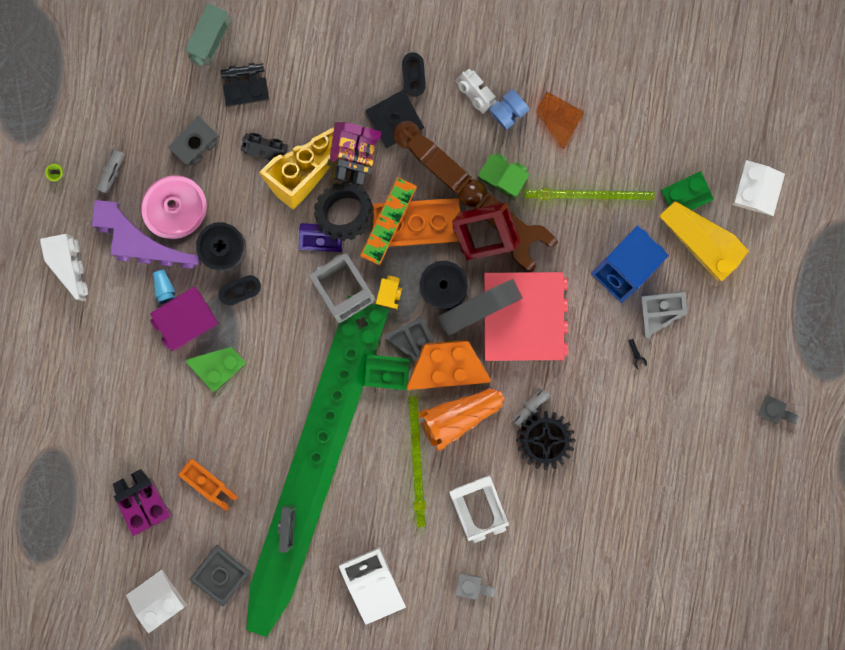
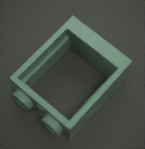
M207 3L185 49L191 62L201 67L203 64L210 65L232 20L227 11Z

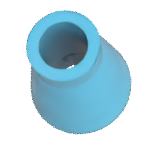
M165 270L154 272L155 299L158 300L159 304L168 303L175 298L176 291L168 279Z

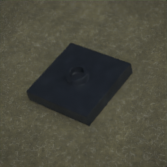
M404 89L366 110L375 129L382 131L380 138L386 149L396 144L393 138V130L400 122L412 121L419 127L420 131L425 128Z

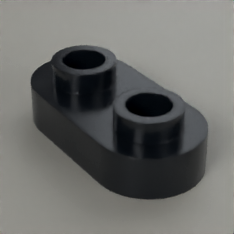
M411 52L406 54L402 60L404 89L408 95L418 97L424 93L426 88L424 61L421 55ZM411 61L417 63L415 68L409 67ZM414 82L419 84V88L416 90L411 88V84Z
M252 275L232 281L220 288L219 299L223 304L233 306L253 298L260 293L261 282ZM250 282L254 284L252 291L247 290V284ZM228 291L234 292L232 299L227 298L226 294Z

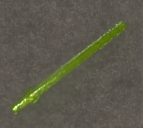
M541 187V190L524 189V198H541V201H550V198L655 200V191L550 190V188Z
M408 396L415 492L413 510H416L417 528L426 527L424 510L427 508L423 495L417 396Z

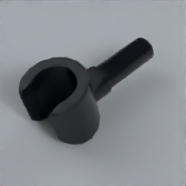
M634 339L628 340L634 356V367L638 369L636 363L640 359L647 366V361L644 357L640 356Z

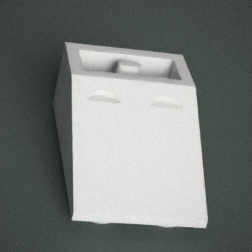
M68 234L40 239L44 261L76 300L86 301L85 295H88V288L86 282H82L81 274L84 273L82 261H78L77 252H80L77 239L74 240V237Z
M380 547L339 565V569L365 625L406 608Z

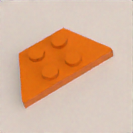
M468 340L423 344L420 357L415 363L414 371L409 382H407L406 388L407 390L491 383V379Z

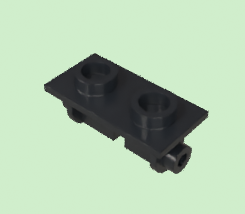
M246 133L242 139L241 151H244V154L259 158L262 150L265 151L263 159L271 161L280 154L282 156L285 155L284 152L288 145L283 144V141L272 138L269 140L262 138V135L258 133Z

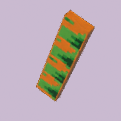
M397 177L360 257L379 266L381 265L417 189L416 185Z

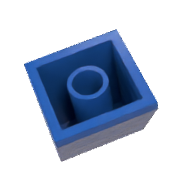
M637 225L591 274L620 303H623L653 274L669 255L661 245L649 237V234Z

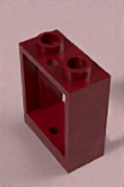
M506 202L459 212L452 221L453 231L459 238L461 252L465 254L467 261L514 251L521 242ZM494 218L502 243L475 248L467 223Z

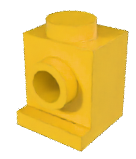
M387 275V279L382 278L376 305L398 310V304L394 303L395 300L399 301L401 297L400 278Z

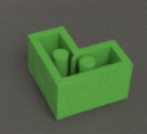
M499 153L496 156L491 154L477 178L515 200L530 175L527 173L528 168L518 162L515 165L513 163L508 164V159Z

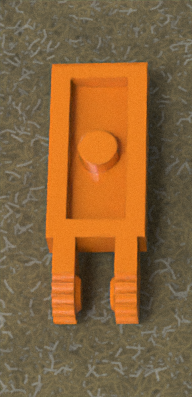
M193 458L188 461L178 474L179 477L209 501L216 503L226 512L230 507L226 502L217 497L219 493L223 491L230 499L235 501L238 499V496L227 488L225 483Z

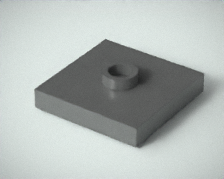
M295 505L282 507L281 521L278 523V534H280L279 552H288L293 548Z
M216 545L189 580L224 607L251 571L220 546Z

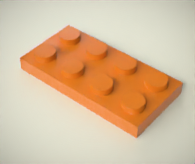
M459 198L410 201L389 247L460 242L452 227V221L460 212ZM385 203L373 204V227Z

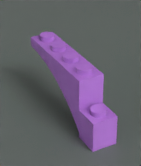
M95 200L92 226L98 228L97 232L111 233V229H113L111 255L116 256V260L129 262L130 258H138V263L151 264V260L160 261L159 265L173 266L174 262L182 263V268L194 269L195 265H200L201 260L198 255L170 249L142 233L119 209V203Z

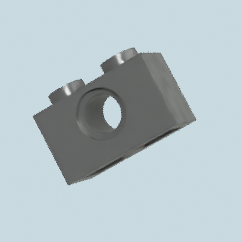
M198 116L168 148L188 167L191 165L196 166L203 159L201 155L207 149L210 151L217 145L218 141L216 139L219 136ZM193 138L201 140V144L197 149L190 147V141Z

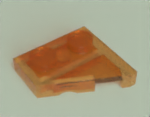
M547 91L536 109L538 116L543 120L547 129L564 150L584 112Z

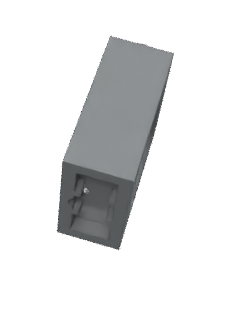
M347 253L336 255L331 262L325 266L317 267L309 275L338 323L343 322L376 301ZM348 265L363 290L335 307L320 282Z

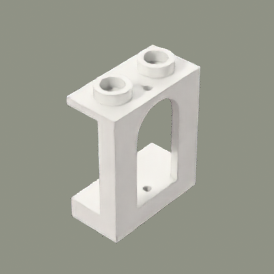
M490 475L449 491L468 541L473 540L476 543L486 539L485 535L493 532L494 535L506 531V526H509ZM482 488L494 515L493 524L487 529H479L474 525L463 498L464 495Z

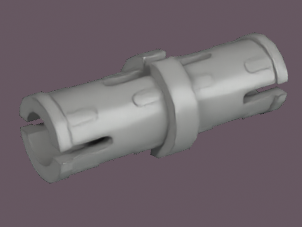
M112 149L106 167L103 166L102 168L103 173L95 188L96 190L109 194L115 177L119 175L118 170L125 154Z
M540 387L528 402L525 401L523 403V408L512 418V421L522 429V422L527 423L529 421L527 417H532L538 412L540 407L551 396Z

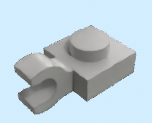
M460 573L456 595L477 600L478 594L493 597L495 587L480 584L481 577Z

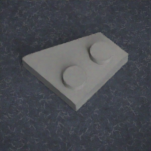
M685 291L641 295L645 338L651 337L653 333L667 327L674 320L687 314Z

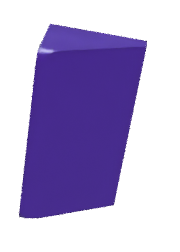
M300 224L298 250L342 252L343 241L337 238L333 240L329 235L326 236L318 224Z

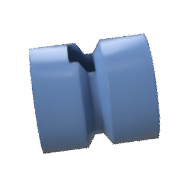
M513 89L509 90L502 97V102L497 101L488 109L505 130L516 123V117L521 118L530 110Z

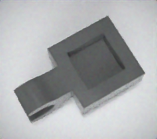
M768 395L765 396L758 412L759 416L779 424L781 418L796 424L799 418L798 415L785 410L787 403Z

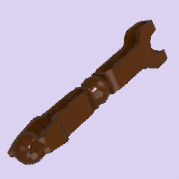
M403 121L396 125L393 130L395 143L401 148L409 149L421 164L454 193L459 194L463 204L477 209L501 203L489 192L486 193L482 182L471 179L472 177L434 142L421 135L420 129L415 123ZM510 211L521 241L514 251H510L512 259L525 270L533 272L536 264L528 255L530 244L539 240L548 247H555L558 244V240L544 226H528ZM494 218L485 219L498 231Z

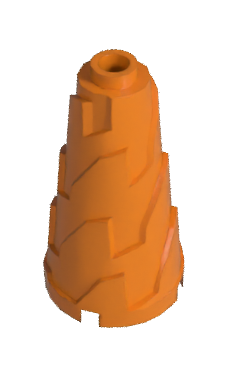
M489 388L472 396L446 402L428 410L424 409L418 412L419 419L422 417L425 419V422L421 423L422 428L433 447L436 446L435 450L438 452L446 448V445L457 440L465 432L474 428L482 420L499 411L503 407L502 403L505 402V399L500 390L496 391Z

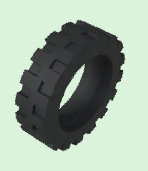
M342 182V184L335 183L333 187H327L323 190L324 193L318 196V202L314 205L316 211L314 212V217L322 232L326 236L329 235L331 239L336 240L337 238L340 241L352 240L357 235L361 236L364 230L370 227V221L374 218V207L368 193H366L364 188H359L358 184H349L348 182ZM353 198L360 202L361 209L359 215L348 224L336 225L328 221L327 214L329 208L338 200Z

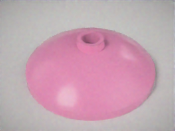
M179 175L166 176L154 182L145 192L141 203L142 218L146 226L154 234L167 239L182 238L194 232L202 223L207 208L206 198L202 189L193 180ZM169 200H174L172 205L167 204Z

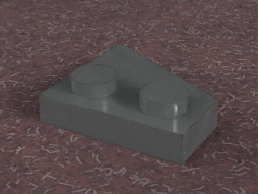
M423 317L384 335L386 339L414 361L419 359L423 344L434 343Z

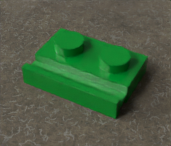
M701 171L661 189L668 207L676 201L684 207L693 210L714 200Z
M365 355L363 386L407 390L410 359Z

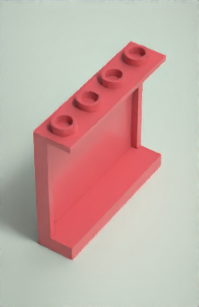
M563 272L484 273V292L514 279L523 299L484 318L485 361L564 360V356H568V343H564V334H568V321H564V312H568V299H564V290H568V278L564 277Z

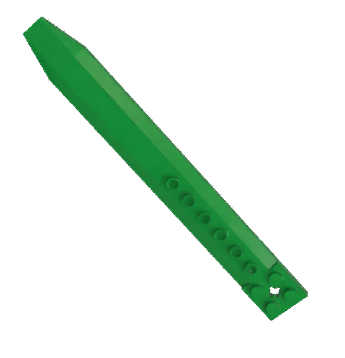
M372 303L338 324L250 583L247 631L267 637L292 599L364 387L365 355L375 354L390 309ZM365 317L368 326H363L362 329H359L356 320ZM295 505L293 548L288 552H279L280 534H278V523L281 521L282 507Z

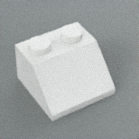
M748 160L744 161L731 205L774 216L785 174L766 165Z
M160 570L126 595L136 617L148 633L187 606L163 570Z

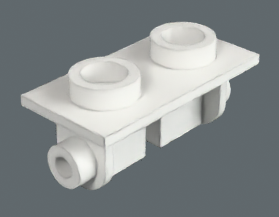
M469 68L456 79L455 82L458 84L459 89L470 98L473 106L482 114L497 102L495 100L496 96L487 86L481 90L479 89L483 81L474 70L471 71Z

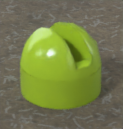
M57 163L50 164L45 170V175L50 181L60 180L64 173L62 166ZM50 170H60V173H50Z

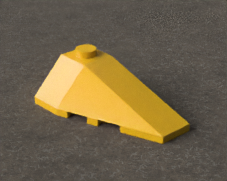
M334 127L313 137L310 142L300 147L298 145L292 148L291 152L283 156L280 154L274 157L259 172L277 198L293 210L309 195L331 167L327 166L328 159H330Z
M676 201L659 215L662 221L717 281H723L739 266L749 252L734 234Z

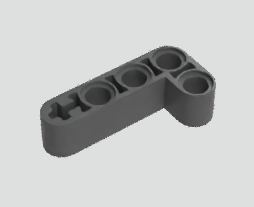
M511 279L438 316L437 319L447 337L523 299L514 279Z

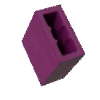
M196 286L150 313L152 326L156 331H161L164 336L161 338L167 350L171 348L172 351H177L219 325V322Z

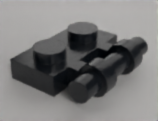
M254 62L248 63V66H229V69L220 70L222 78H231L230 84H223L226 107L270 100L266 78L257 79V73L265 72L264 63L255 64ZM250 74L251 80L238 82L237 76Z

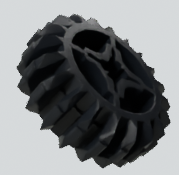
M544 411V418H541L539 412H536V420L528 416L530 424L527 425L525 422L521 424L526 428L525 431H517L518 434L523 435V439H516L518 443L523 442V446H519L517 449L518 451H526L521 457L522 459H525L527 456L530 457L527 464L531 465L534 460L537 461L535 464L536 469H539L541 463H544V470H548V463H551L552 468L556 469L555 461L558 460L563 465L564 461L561 457L564 456L567 459L571 457L566 453L567 449L574 451L573 447L568 446L569 442H576L574 438L568 437V435L574 434V430L566 431V428L571 424L567 422L562 425L563 416L559 417L558 421L555 420L557 414L555 412L552 413L551 418H548V411ZM549 422L560 428L563 437H554L550 434ZM542 423L541 434L537 437H528L531 429L537 424ZM545 429L548 438H551L552 440H557L551 441V444H549V446H546V452L544 443L534 441L540 440V438L543 437V435H545ZM528 444L540 445L542 448V458L535 456L530 451ZM555 444H563L561 451L556 456L549 458L550 448Z

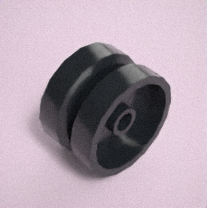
M215 222L206 226L199 233L196 241V252L199 259L207 267L216 271H230L238 267L244 260L246 241L243 234L233 225L225 222ZM221 243L226 245V249L219 251L218 246Z
M447 260L436 261L429 265L422 273L420 279V292L424 300L432 307L441 310L451 309L458 305L465 297L468 288L467 277L463 269L456 263ZM441 281H446L448 284L446 289H442L439 286Z

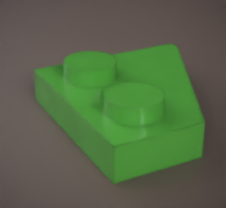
M233 347L186 360V363L213 392H216L246 364Z

